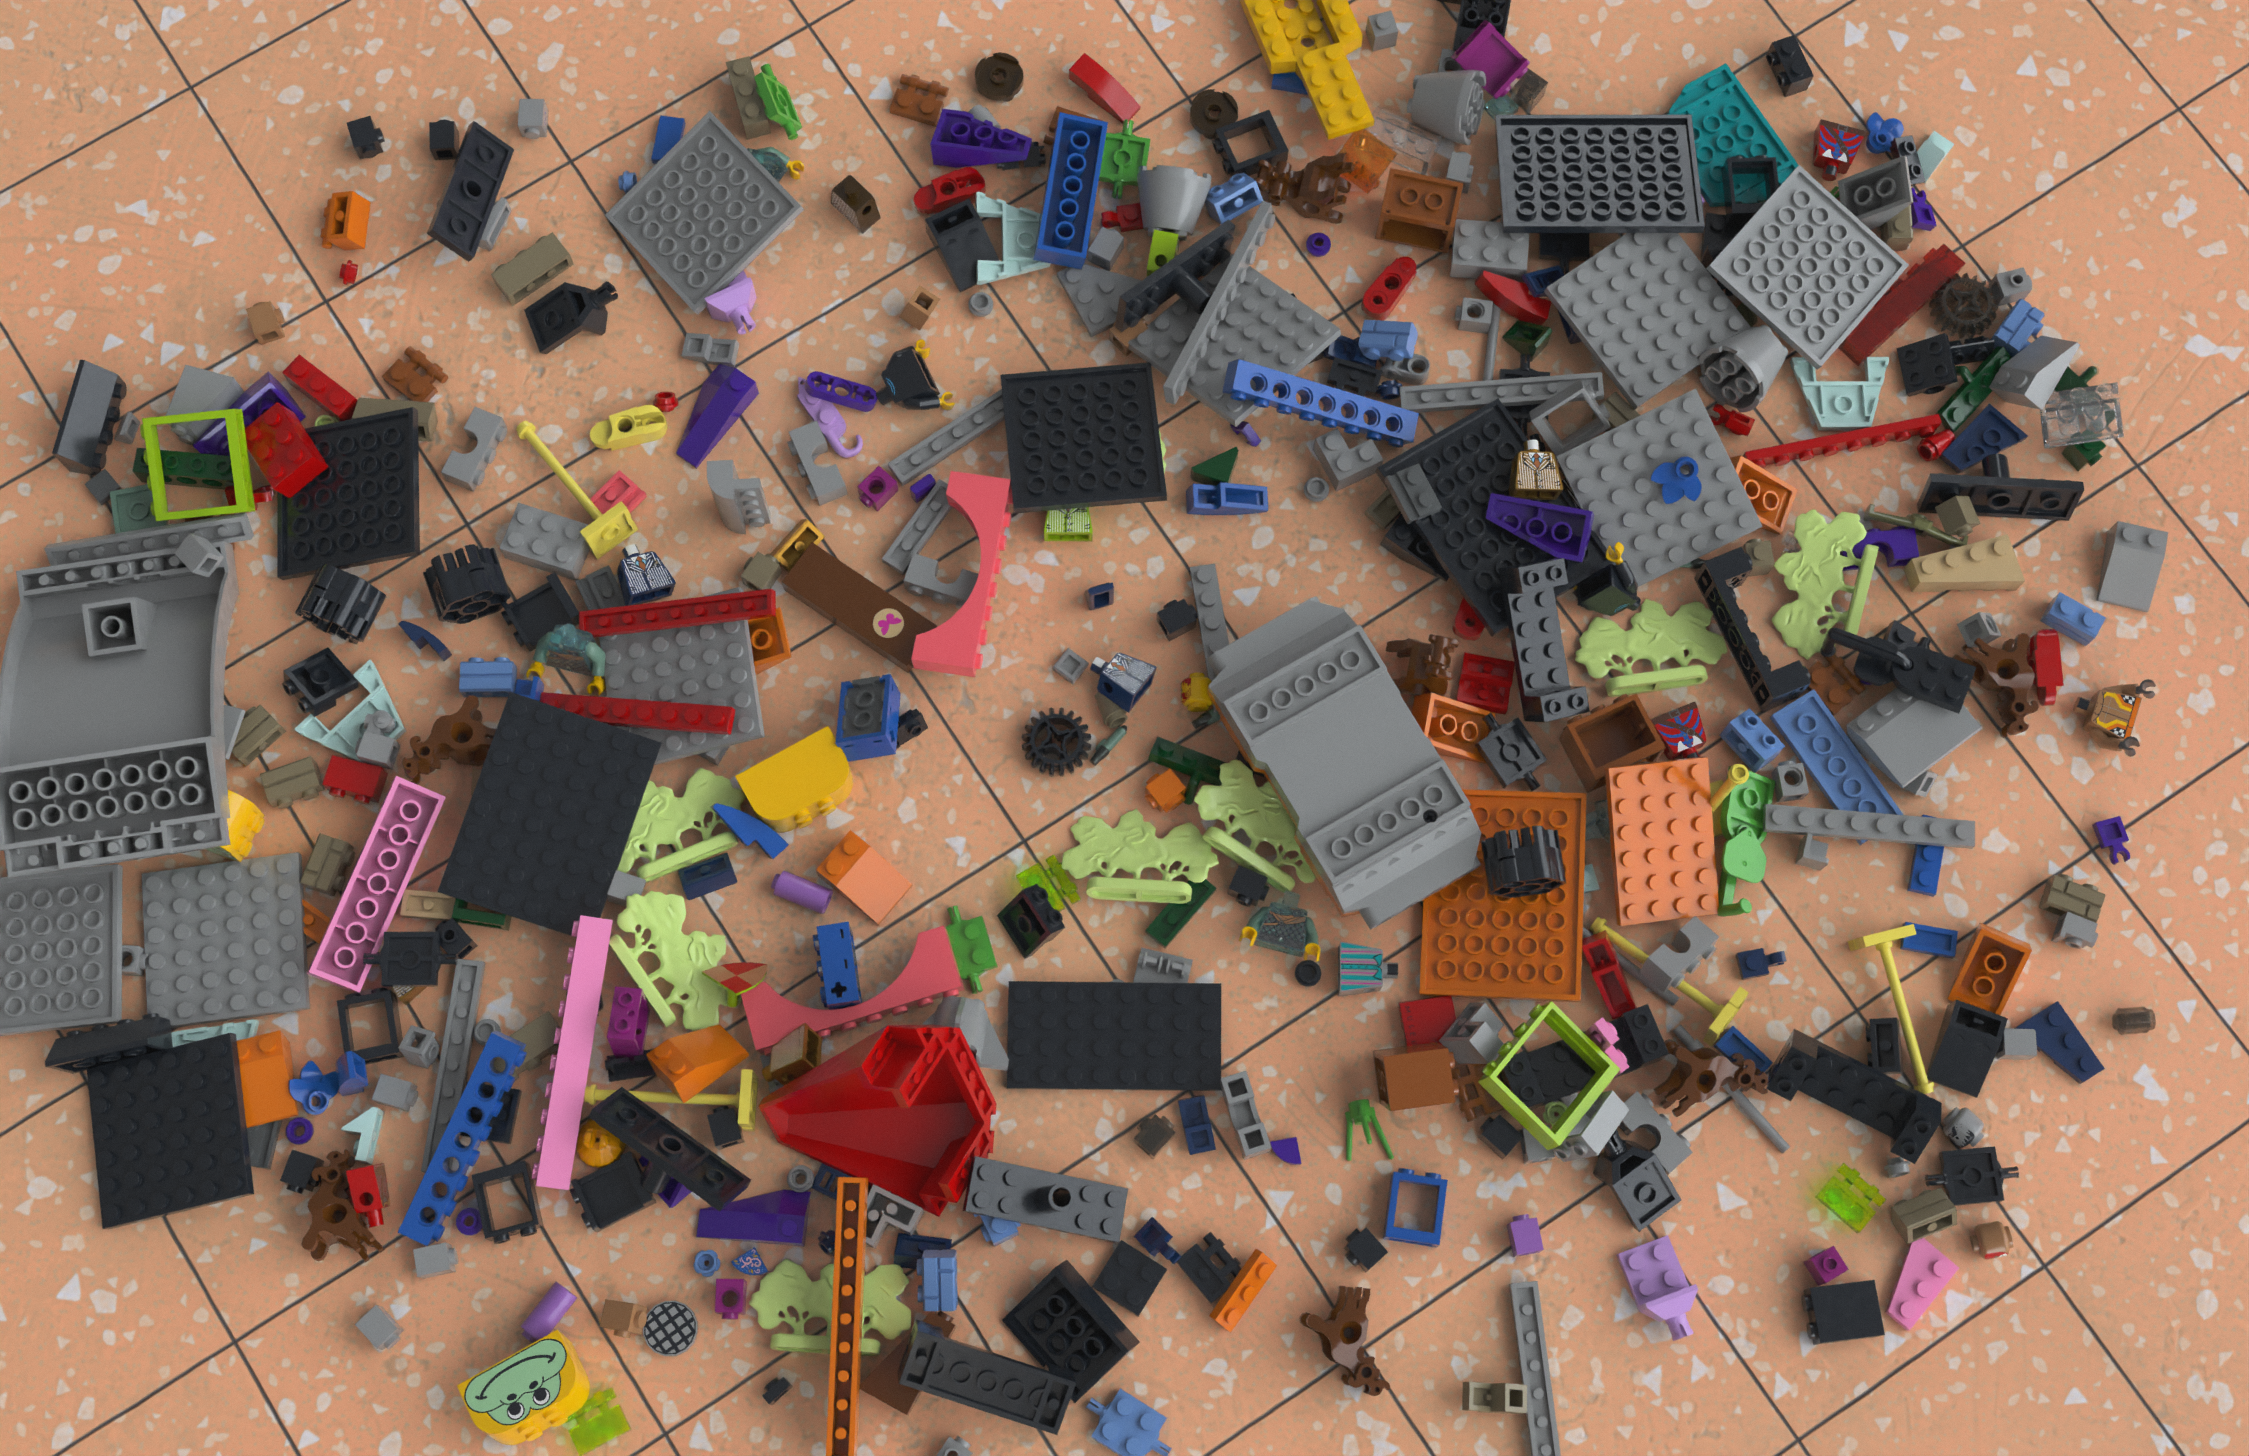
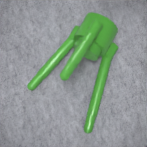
M1362 1099L1350 1102L1348 1104L1349 1111L1345 1112L1347 1121L1346 1159L1348 1161L1352 1159L1353 1121L1355 1125H1362L1368 1144L1372 1143L1368 1123L1372 1121L1388 1158L1392 1160L1394 1156L1377 1120L1374 1107H1370L1369 1100Z

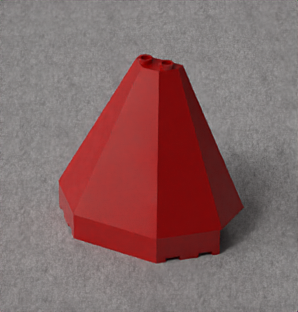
M933 1024L887 1025L767 1095L758 1105L778 1143L851 1177L868 1178V1185L873 1186L874 1184L940 1217L948 1202L957 1203L965 1191L972 1157L977 1156L988 1159V1153H993L994 1131L990 1130L991 1115H996L997 1103L960 1027Z

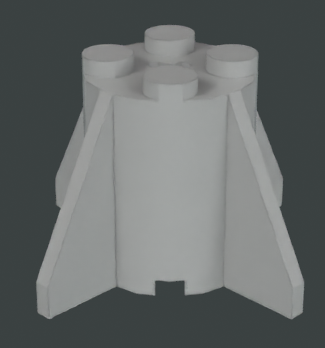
M944 997L937 1010L922 1025L933 1024L960 1027L979 1068L1007 1071L1009 1059L990 1023L984 1002L980 999L965 997Z

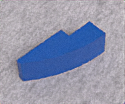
M1220 482L1217 486L1193 483L1186 490L1187 514L1243 515L1267 512V487Z
M714 803L711 806L713 811L745 846H749L755 841L770 859H774L789 845L778 833L753 816L718 803Z
M353 1051L345 1052L335 1063L339 1093L342 1096L364 1092V1087L368 1086L365 1059Z

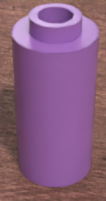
M783 871L781 875L776 874L771 885L775 896L820 914L825 913L833 894L832 889L787 871Z
M555 1282L521 1325L524 1329L522 1335L534 1343L550 1334L577 1297L561 1284Z

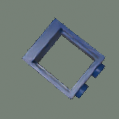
M1399 1168L1398 1172L1391 1174L1383 1239L1437 1248L1440 1245L1448 1180L1441 1179V1175L1427 1172L1425 1176L1414 1175V1170ZM1399 1182L1438 1188L1432 1233L1394 1227Z

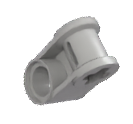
M1413 354L1411 359L1403 358L1402 361H1394L1387 357L1384 366L1380 370H1382V376L1388 379L1399 380L1418 386L1427 381L1430 363L1426 357ZM1416 367L1421 368L1423 372L1416 373L1412 369Z

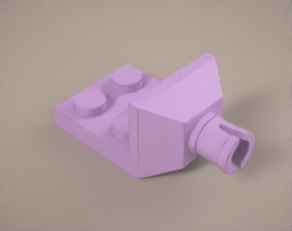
M744 270L725 289L705 298L706 308L711 318L728 323L733 321L738 334H746L743 323L746 324L749 332L756 327L749 313L752 311L757 297L753 282L750 277L747 278Z
M1669 1236L1661 1237L1617 1254L1616 1256L1639 1312L1659 1322L1665 1320L1673 1341L1694 1334L1685 1312L1691 1310L1698 1288L1696 1284L1688 1285Z

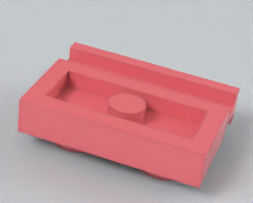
M619 470L590 500L602 514L606 513L620 501L623 502L631 513L647 495Z

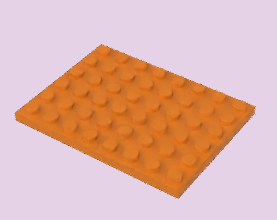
M1462 789L1471 804L1470 809L1482 832L1476 853L1481 865L1465 877L1423 900L1420 996L1581 1002L1587 793ZM1532 826H1543L1545 830H1558L1566 884L1548 893L1516 898H1503L1489 894L1481 841L1493 837L1496 832L1505 830L1509 849L1508 830H1518L1520 845L1522 841L1520 829L1530 828L1532 845L1534 842Z

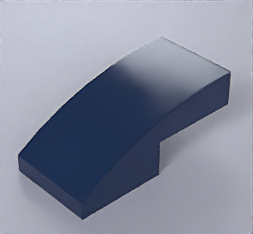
M1340 335L1324 349L1323 357L1334 360V357L1372 368H1376L1377 360L1369 359L1363 355L1359 348L1360 337L1353 340Z
M406 621L398 623L419 649L429 644L443 661L452 656L448 648L427 630Z
M1200 1095L1178 1100L1189 1155L1216 1150L1205 1096Z

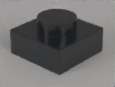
M776 1377L765 1386L764 1389L767 1392L762 1396L768 1404L773 1405L793 1386L785 1377L780 1380Z

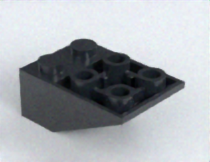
M1461 0L1452 50L1457 51L1484 20L1490 22L1505 38L1511 0Z
M970 199L964 200L925 219L926 233L959 292L977 285V260L999 261L984 225Z
M1401 513L1384 536L1380 545L1399 559L1447 582L1450 577L1412 523L1407 524Z
M1959 1000L1948 1004L1926 1074L1928 1080L1977 1098L2000 1046L2008 1018Z

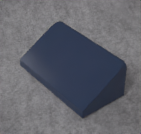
M728 853L678 870L681 884L688 900L737 883Z
M898 1233L894 1252V1264L899 1265L901 1268L917 1269V1259H922L923 1251L951 1249L952 1239L921 1235L910 1236L905 1233Z

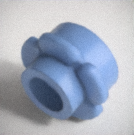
M628 170L623 172V175H620L618 179L619 189L624 190L626 194L637 183L636 174L629 173Z
M713 1250L698 1252L693 1264L694 1270L698 1274L701 1273L704 1277L712 1276L720 1268V1259L717 1258V1253ZM705 1261H709L708 1266H705Z

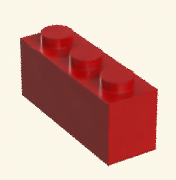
M300 354L282 372L290 385L329 415L335 417L339 422L352 419L358 402L356 397Z

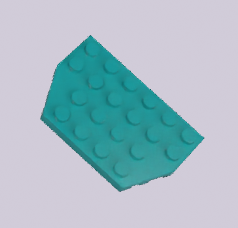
M1726 63L1685 85L1681 94L1667 113V115H1692L1700 190L1710 207L1725 206L1721 168L1727 158L1732 156L1754 158L1758 155L1776 157L1779 186L1798 166L1793 156ZM1733 174L1736 204H1755L1767 201L1764 174Z

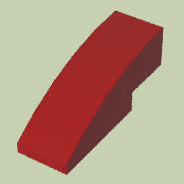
M1086 53L1069 69V79L1086 91L1090 100L1122 124L1125 119H1128L1129 122L1141 109V106L1128 91Z
M1483 271L1475 280L1476 287L1490 301H1493L1497 307L1516 319L1537 325H1542L1548 319L1551 301L1528 294L1529 289L1525 283L1487 271Z
M1606 930L1583 938L1582 950L1591 967L1593 978L1612 1020L1620 1017L1625 1012L1636 1009L1637 1006Z

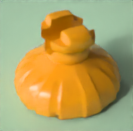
M592 1119L587 1121L578 1132L576 1151L582 1162H585L588 1166L603 1168L619 1160L625 1151V1143L621 1142L619 1138L599 1126Z

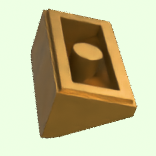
M802 519L770 555L779 561L780 566L790 572L812 542L818 545L825 536L808 519Z

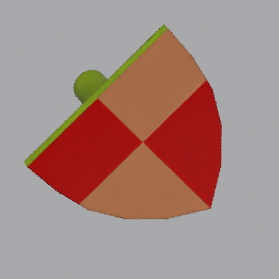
M753 962L723 964L702 971V974L728 990L727 1006L736 1007L739 994L755 988L763 981L767 974V964Z

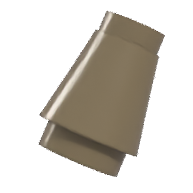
M1100 692L1096 693L1095 699L1097 700L1104 724L1110 728H1116L1125 723L1128 718L1127 712Z

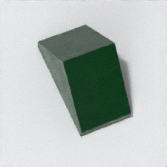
M1518 320L1502 338L1520 354H1525V358L1527 354L1531 355L1530 362H1532L1547 346L1552 329Z
M1234 447L1191 467V479L1205 485L1217 486L1220 482L1230 483L1239 450L1237 447Z

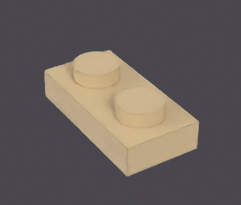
M405 889L400 915L406 918L450 920L456 898L439 892Z

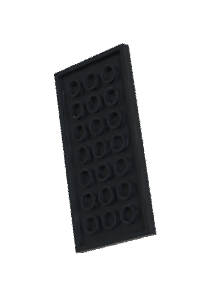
M1009 981L1007 1045L1009 1063L1007 1069V1089L1221 1091L1219 1083L1221 1079V983Z

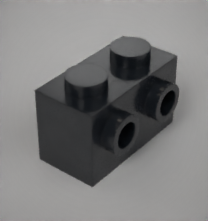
M1792 35L1772 42L1766 54V59L1784 97L1806 91L1814 75L1795 36Z
M1898 1018L1869 1019L1870 1026H1866V1040L1871 1042L1872 1053H1867L1868 1066L1883 1074H1903L1900 1020Z

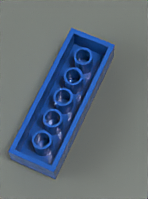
M1059 113L1055 126L1033 260L1082 270L1087 255L1108 122Z

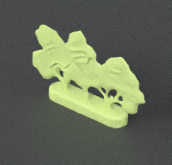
M1814 509L1806 514H1800L1795 521L1794 536L1798 540L1801 550L1797 553L1786 552L1775 562L1774 567L1779 574L1784 575V583L1787 588L1797 591L1798 599L1782 606L1772 617V622L1777 631L1782 634V639L1786 642L1787 646L1797 648L1799 656L1804 657L1806 660L1810 659L1815 653H1821L1820 650L1828 630L1837 622H1843L1844 631L1855 635L1858 633L1879 548L1878 546L1867 544L1864 547L1861 559L1854 556L1852 552L1854 545L1863 540L1867 533L1864 525L1859 522L1860 516L1858 514L1842 511L1829 524ZM1840 551H1846L1848 557L1840 555ZM1851 565L1859 566L1854 586L1844 583L1842 572L1844 567ZM1838 590L1852 593L1849 608L1846 612H1836L1832 606V596ZM1825 606L1830 607L1832 611L1826 612ZM1827 615L1833 617L1832 619L1828 618L1827 622L1829 623L1827 624H1817L1818 619L1822 616ZM1821 629H1827L1825 634L1820 633Z
M1645 599L1641 605V612L1635 613L1631 618L1632 628L1628 631L1620 628L1612 620L1595 617L1589 624L1588 630L1583 632L1579 638L1581 648L1575 652V661L1584 664L1588 674L1594 678L1606 676L1610 669L1619 670L1624 673L1623 676L1613 677L1605 683L1607 695L1609 697H1619L1624 694L1633 695L1701 684L1708 679L1706 668L1702 665L1688 666V663L1693 658L1700 659L1707 664H1716L1720 660L1721 654H1726L1728 650L1723 636L1706 630V627L1711 623L1713 612L1705 608V605L1701 602L1696 601L1681 605L1673 616H1669L1662 604ZM1683 650H1689V656L1684 657ZM1617 655L1622 658L1625 666L1623 667L1622 663L1617 665L1611 659V656ZM1629 656L1632 657V661L1630 663L1627 662V658ZM1669 658H1675L1681 667L1660 670L1659 665ZM1638 659H1648L1652 662L1654 671L1634 674L1631 667ZM1605 661H1609L1612 666H1606Z
M1231 760L1230 763L1221 764L1219 775L1222 783L1221 786L1203 785L1195 796L1194 801L1199 804L1198 811L1202 819L1222 820L1225 823L1226 831L1224 832L1213 826L1208 827L1203 835V839L1239 865L1268 877L1267 883L1283 893H1291L1295 886V880L1281 870V866H1294L1296 874L1302 882H1314L1316 877L1294 839L1296 826L1269 781L1263 786L1257 787L1253 778V771L1240 760ZM1231 814L1235 816L1232 824L1229 821V816ZM1239 829L1245 830L1252 841L1249 848L1231 836L1232 833ZM1266 841L1275 847L1277 858L1272 863L1255 852L1260 842ZM1280 845L1284 848L1282 853L1279 852ZM1296 850L1299 853L1297 857L1291 860L1288 856L1286 859L1283 858L1287 852ZM1298 860L1303 861L1302 865L1300 866L1295 863Z
M703 768L698 769L688 780L686 791L683 797L680 798L674 797L671 788L665 786L656 787L655 783L649 780L618 871L626 873L631 869L636 859L639 857L647 858L650 863L639 867L636 871L637 877L645 879L647 883L735 847L738 841L733 832L728 831L716 836L711 835L718 823L725 824L721 819L717 821V814L711 806L714 803H718L741 811L740 805L746 798L742 790L733 788L730 779L716 776L712 771ZM710 811L713 813L712 822H708V827H705L703 820L705 814ZM694 821L700 822L701 826H695ZM696 829L702 833L703 841L683 848L679 838L683 831ZM644 845L647 851L642 852L639 846ZM657 845H675L677 852L659 859L655 857Z
M1135 809L1122 815L1118 826L1115 828H1111L1102 818L1083 816L1078 819V823L1071 827L1074 838L1080 842V845L1063 853L1061 868L1069 870V873L1076 879H1082L1092 872L1099 871L1104 877H1094L1087 882L1086 894L1094 899L1183 904L1191 901L1192 888L1188 883L1171 880L1183 874L1192 882H1203L1208 878L1209 868L1219 864V861L1217 860V855L1211 852V845L1203 839V835L1192 822L1174 827L1168 835L1161 839L1155 836L1156 828L1150 822H1144L1143 815ZM1103 861L1107 863L1106 869L1101 867ZM1175 861L1182 863L1177 871L1172 870L1171 873L1168 872L1170 866ZM1161 863L1166 865L1165 870L1161 869ZM1185 866H1189L1188 872H1182ZM1147 867H1154L1163 874L1162 880L1140 879L1141 871ZM1117 869H1123L1126 872H1131L1133 879L1113 878L1112 876Z
M650 891L644 896L637 893L627 896V907L618 914L617 924L623 931L635 934V947L633 949L628 948L617 934L610 937L609 947L636 986L643 990L647 1002L666 1028L676 1021V1017L669 1005L677 1003L681 1004L684 1009L683 1024L685 1029L697 1031L718 1025V1007L720 1004L727 1006L728 990L704 976L702 971L716 967L718 961L726 954L725 936L713 934L709 937L705 932L693 931L689 935L683 934L681 929L685 921L686 909L682 896L675 894L665 895ZM637 925H640L641 929L637 933L635 927ZM648 928L651 931L650 940L645 945H642V942L645 941L641 938L642 934ZM652 943L656 945V948L649 949L648 946ZM644 951L655 953L660 959V968L650 975L645 973L637 961ZM658 977L664 978L674 986L670 996L666 999H663L652 983ZM687 993L689 997L682 1000L680 996ZM741 994L738 995V1005L742 1001Z
M784 1259L775 1267L773 1272L766 1274L760 1280L759 1291L753 1293L749 1301V1305L758 1312V1323L764 1329H772L777 1327L780 1322L785 1321L795 1330L792 1334H773L770 1342L771 1349L830 1354L834 1264L826 1265L820 1271V1279L812 1282L802 1266L789 1259ZM897 1264L878 1265L875 1270L864 1276L861 1356L880 1355V1342L875 1339L864 1338V1333L869 1329H876L885 1338L893 1340L903 1330H909L911 1327V1310L896 1299V1296L902 1294L909 1283L908 1277L903 1274V1269ZM793 1306L797 1310L799 1321H796V1317H790L787 1307ZM779 1311H783L785 1318L779 1317ZM808 1311L807 1318L803 1319L802 1313ZM866 1316H869L870 1322L868 1324L863 1325L864 1318ZM812 1317L824 1318L827 1321L826 1336L806 1335L804 1324Z

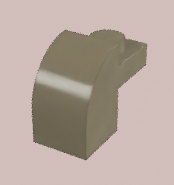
M1463 1382L1462 1410L1500 1414L1527 1413V1385Z

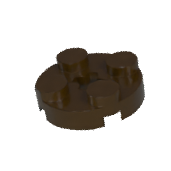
M1001 52L994 53L993 56L987 59L986 57L981 59L975 70L977 90L991 100L1011 101L1021 90L1024 81L1023 70L1018 60L1012 55ZM1003 73L1005 79L997 81L993 76Z
M1215 89L1205 90L1193 99L1190 108L1191 124L1205 138L1214 139L1215 129L1238 121V105L1235 99L1227 92H1215ZM1212 109L1214 112L1219 111L1220 113L1218 117L1209 116V110Z

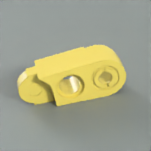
M653 405L634 407L610 415L608 420L595 423L596 425L590 431V438L596 447L603 448V450L611 448L613 451L662 438L668 428L667 421L663 413ZM625 426L632 427L628 432H621V429Z

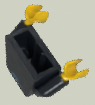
M918 340L916 347L909 346L893 353L886 369L881 374L886 386L876 393L882 405L893 400L895 404L907 410L937 409L939 406L944 410L953 409L954 402L946 403L944 399L952 398L953 394L951 392H945L941 398L937 396L940 392L924 361L930 354V348L920 349L925 347L924 340Z
M1620 542L1615 544V552L1611 546L1606 551V558L1611 562H1615L1616 565H1607L1573 588L1574 591L1572 593L1577 598L1578 606L1609 616H1614L1626 608L1634 611L1639 607L1641 600L1637 596L1638 584L1627 561H1623L1621 558L1624 546Z

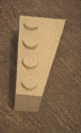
M2008 534L1911 559L1904 568L1911 592H1945L1946 590H1958V592L1969 590L1994 591L1995 589L2016 591L2025 582Z

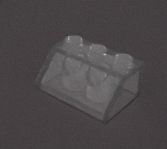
M1377 106L1372 112L1374 126L1363 129L1358 148L1419 174L1426 175L1444 136L1426 129L1406 117Z
M2118 382L2103 383L2083 388L2077 387L2057 392L2053 391L2043 409L2040 410L2045 449L2124 437Z

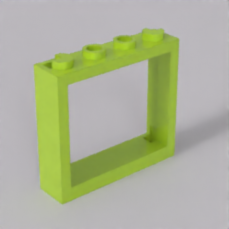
M242 409L142 418L143 424L140 426V432L146 444L144 461L149 467L150 474L147 477V484L149 490L152 491L151 512L155 516L156 521L255 511ZM225 418L237 505L168 512L157 425Z
M1552 1001L1542 1006L1537 1004L1529 1012L1528 1015L1531 1018L1527 1023L1523 1022L1514 1030L1513 1034L1515 1037L1511 1042L1507 1041L1501 1046L1497 1052L1499 1057L1495 1061H1490L1483 1068L1482 1072L1484 1075L1478 1081L1547 1150L1562 1144L1620 1071V1068ZM1542 1020L1596 1072L1551 1129L1497 1078V1075Z

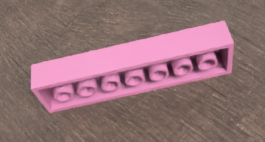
M398 776L393 779L306 974L350 992L360 993L372 964L364 965V953L377 954L384 939V932L388 930L444 803L445 796Z

